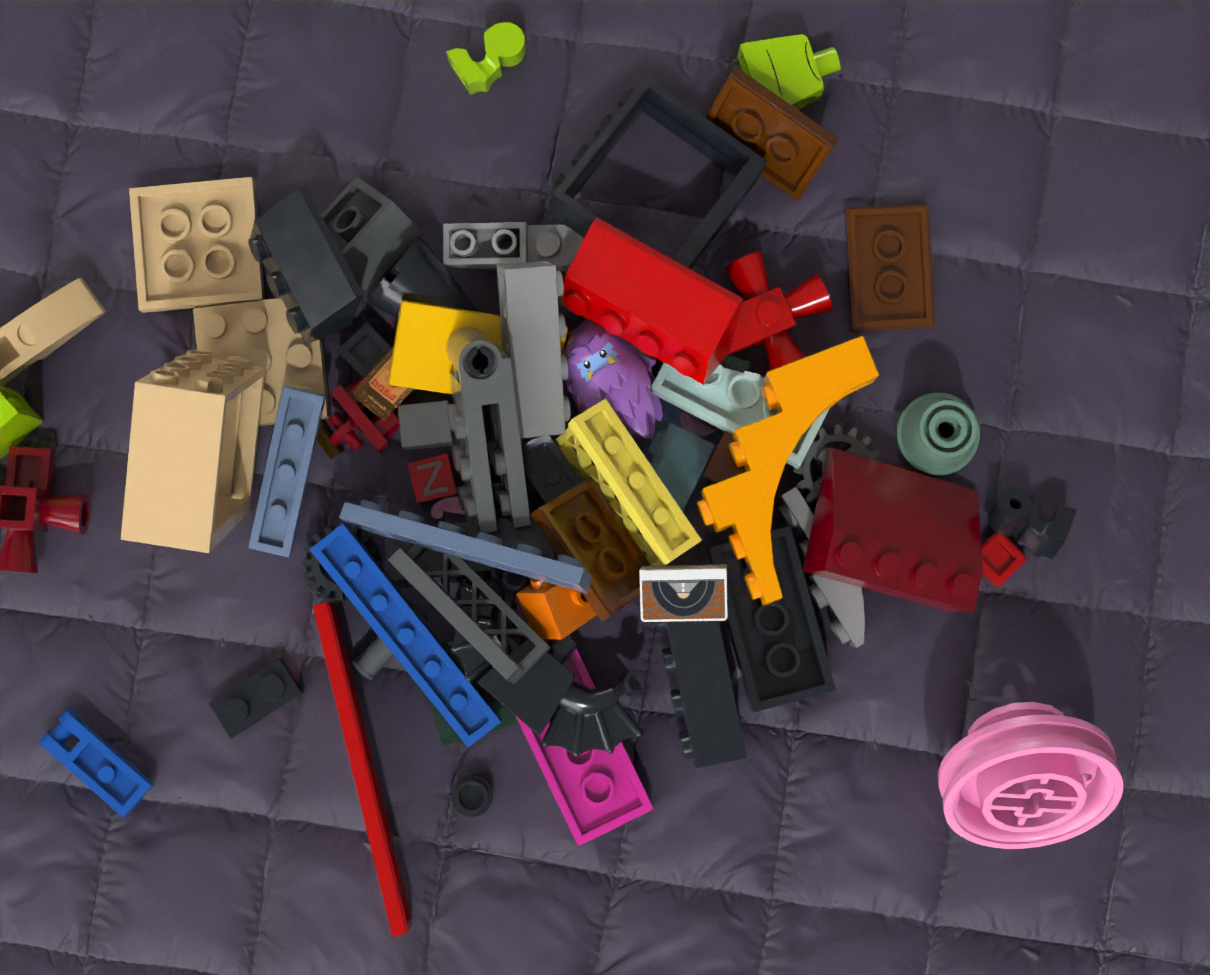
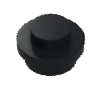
M466 775L460 778L452 789V804L464 816H480L492 804V787L485 778L479 775Z

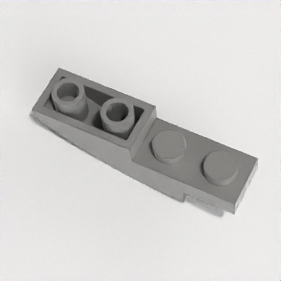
M526 222L443 224V265L446 267L497 270V265L548 261L556 265V271H568L584 238L566 225H527Z
M797 487L779 497L782 505L777 510L787 526H791V529L796 526L804 541L799 543L806 556L814 515ZM814 574L809 575L808 578L812 583L808 587L809 594L820 609L826 606L834 618V621L830 622L829 625L842 645L848 642L854 648L864 644L865 614L862 588Z

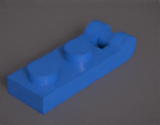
M67 708L58 718L60 723L53 731L48 730L41 737L39 743L123 818L127 817L155 784L89 727L79 714ZM71 734L80 740L72 750L65 743Z

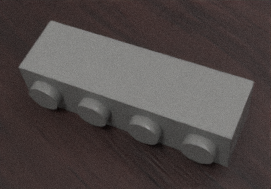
M548 261L497 265L502 350L511 358L520 438L565 434V421L570 420L571 410L568 397L563 396L562 380L568 379V363L566 356L561 355L560 339L566 336L565 318L563 313L558 312V297L563 296L564 290L562 274L560 271H556V265Z

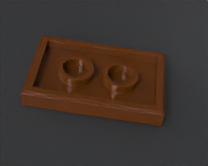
M737 67L730 73L706 116L712 123L767 160L768 163L761 176L797 201L805 193L839 140L838 137Z
M928 204L846 208L844 213L851 332L934 328Z
M592 477L530 514L557 556L565 555L582 561V568L593 577L588 594L583 593L601 622L640 596L639 570L642 566L651 565Z

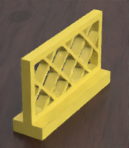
M606 398L574 417L568 423L569 427L565 430V434H561L554 441L581 482L592 477L595 483H599V489L617 516L623 518L622 523L642 553L643 551L646 552V559L651 566H665L702 541Z

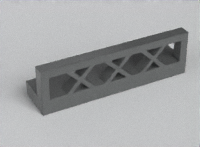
M415 545L408 553L399 548L388 561L507 681L515 684L550 648L462 558L443 553V571H426L416 560L427 548ZM450 560L460 570H450ZM433 577H443V587ZM450 577H468L472 581V600H454L450 596ZM479 589H480L489 599H480V600H479ZM461 606H472V617ZM479 606H497L501 610V629H483L479 625ZM508 618L519 629H508ZM501 635V646L491 636ZM508 635H526L536 645L519 664L508 654Z

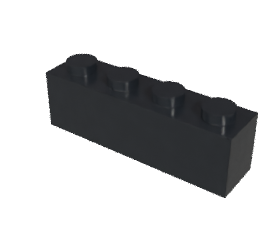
M531 515L530 526L514 528L508 518L496 519L497 531L486 533L502 539V546L517 549L519 543L526 544L542 550L541 557L556 560L555 551ZM473 521L452 523L463 529L462 535L477 538L479 530ZM384 537L389 578L393 582L399 581L400 589L414 588L388 559L399 548L408 553L415 545ZM427 549L416 560L426 571H443V553ZM463 559L476 573L482 572L483 580L502 578L504 570ZM450 560V570H460ZM450 577V584L460 583L461 580H466V577Z

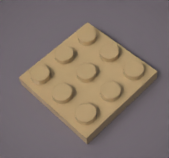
M253 177L129 188L139 311L147 313L265 300L262 261L257 262L254 259L248 244L254 221L258 218L256 185Z
M282 298L194 308L197 350L211 352L212 359L228 361L230 356L246 357V360L254 361L253 365L266 367L260 426L275 424L282 388L285 385L325 394L326 399L321 419L331 417L323 340L321 338L306 345L300 333L295 334L292 331L286 318L287 308Z

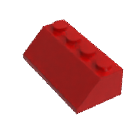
M599 218L592 222L565 275L561 304L569 308L573 313L587 318L603 327L608 333L624 339L638 347L645 354L654 356L675 368L680 374L690 377L703 385L729 353L743 298Z

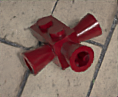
M9 446L5 486H0V529H7L0 552V571L38 573L34 531L48 532V525L82 535L87 532L91 516V502L87 493L51 497L55 450Z

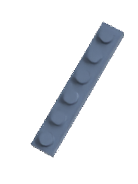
M361 500L359 506L344 502L339 518L352 528L588 594L593 577L582 568L583 562L565 555H558L557 561L541 557L542 550L520 543L517 545V549L502 546V539L486 533L478 532L477 538L462 535L463 529L456 525L439 521L437 527L423 524V517L407 511H400L398 516L384 513L385 507L367 500Z

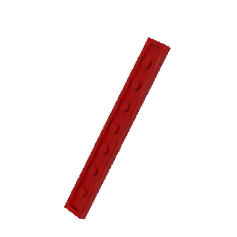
M328 602L312 607L391 935L395 937L407 934L412 926L411 916L336 606Z

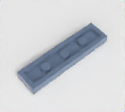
M288 385L282 388L248 547L250 549L288 558L292 555L324 409L325 394Z

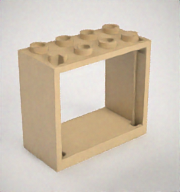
M187 350L186 355L183 354L175 357L173 361L164 363L159 369L152 370L150 374L135 382L121 540L210 553L250 512L266 367L253 365L254 361L246 360V357L230 356L228 361L212 359L211 352Z

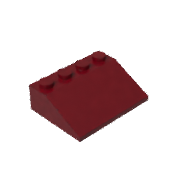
M829 448L802 571L949 612H975L983 573L978 491L839 449Z

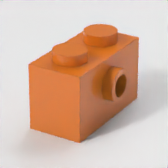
M531 578V584L517 592L528 625L542 639L562 640L597 615L583 593Z

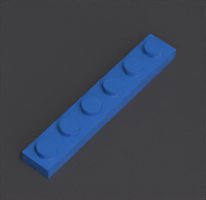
M345 522L309 549L467 747H470L501 723L502 718L476 685L472 681H466L464 670Z

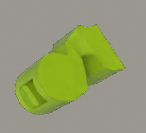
M511 22L498 23L484 32L486 55L481 62L473 61L466 49L455 48L446 51L448 62L470 95L480 91L488 92L491 85L498 78L502 77L501 66L512 67L523 60L526 54L525 36L517 25Z

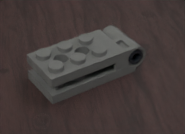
M473 327L460 328L451 334L446 349L447 355L454 365V371H449L453 404L447 405V415L450 429L455 430L459 445L452 446L455 469L460 471L462 481H464V486L457 487L461 511H465L467 521H473L481 533L497 531L494 506L497 505L500 515L506 516L514 528L530 526L511 358L478 329ZM482 405H487L491 432V440L486 441ZM491 465H493L496 474L495 481H491L489 469Z

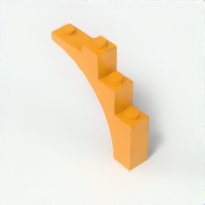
M863 336L767 372L764 378L766 385L761 386V392L768 409H776L777 414L735 430L732 436L734 442L729 444L730 452L737 468L744 466L746 472L705 487L701 491L703 500L698 501L697 506L705 526L713 524L716 533L730 527L733 528L734 534L728 536L737 560L745 559L750 574L744 576L746 585L752 599L760 598L763 606L783 598L773 565L771 522L774 497L784 466L798 440L820 415L843 397L873 383L879 376Z

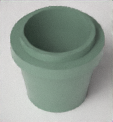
M929 393L915 399L902 411L897 421L895 438L899 453L909 466L926 475L943 476L960 470L970 462L978 449L980 427L973 410L963 400L947 393ZM940 423H947L951 426L952 434L949 438H943L939 435L938 426Z

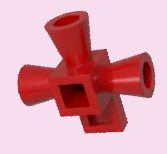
M761 251L751 253L726 265L723 269L746 300L742 302L728 355L752 345L755 348L765 344L770 371L806 358L789 333L796 326L795 319L833 312L830 296L820 276L816 273L786 295H783L780 287L772 290L769 289Z

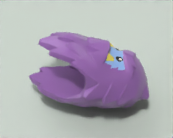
M585 319L578 328L567 333L566 345L562 354L566 356L568 363L566 387L572 393L578 411L582 412L606 398L631 437L635 434L643 438L652 439L655 434V419L661 421L663 417L659 397L650 393L651 386L655 381L651 367L656 363V359L645 354L638 347L624 339L608 333L596 323Z

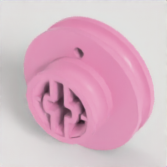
M1037 702L1008 704L995 708L979 717L969 728L968 736L959 741L945 755L938 769L937 776L939 790L943 798L944 815L953 831L976 844L1003 849L1041 847L1078 836L1107 818L1118 805L1123 793V780L1119 767L1116 764L1114 747L1109 737L1100 728L1087 721L1064 716L1061 711L1053 706Z

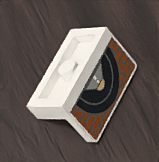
M727 564L642 566L639 570L640 610L643 622L724 621L727 619Z

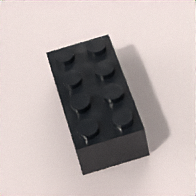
M791 526L771 531L773 565L783 598L764 606L760 598L752 599L744 578L745 575L750 574L744 558L737 560L730 542L706 549L710 565L727 564L728 616L726 624L749 708L752 712H758L836 690Z
M719 621L656 622L658 633L666 632L669 648L661 649L666 674L675 675L677 689L670 690L676 718L683 716L686 730L678 732L684 759H692L695 768H701L747 758Z

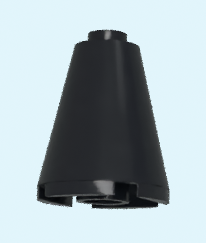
M419 236L366 299L373 306L396 318L399 316L401 300L479 312L430 246Z

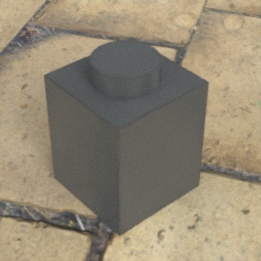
M448 400L398 406L402 448L409 451L455 446V430L450 429L448 422L447 405H451Z

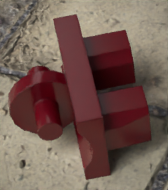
M364 378L350 384L345 389L338 385L330 393L351 420L345 422L338 412L333 414L328 421L337 431L329 438V441L334 446H338L346 441L353 451H356L364 444L355 434L360 429L380 455L390 448L388 441L400 430L399 419L392 411L384 419L379 415L371 421L362 412V409L367 405L356 397L359 390L367 383Z

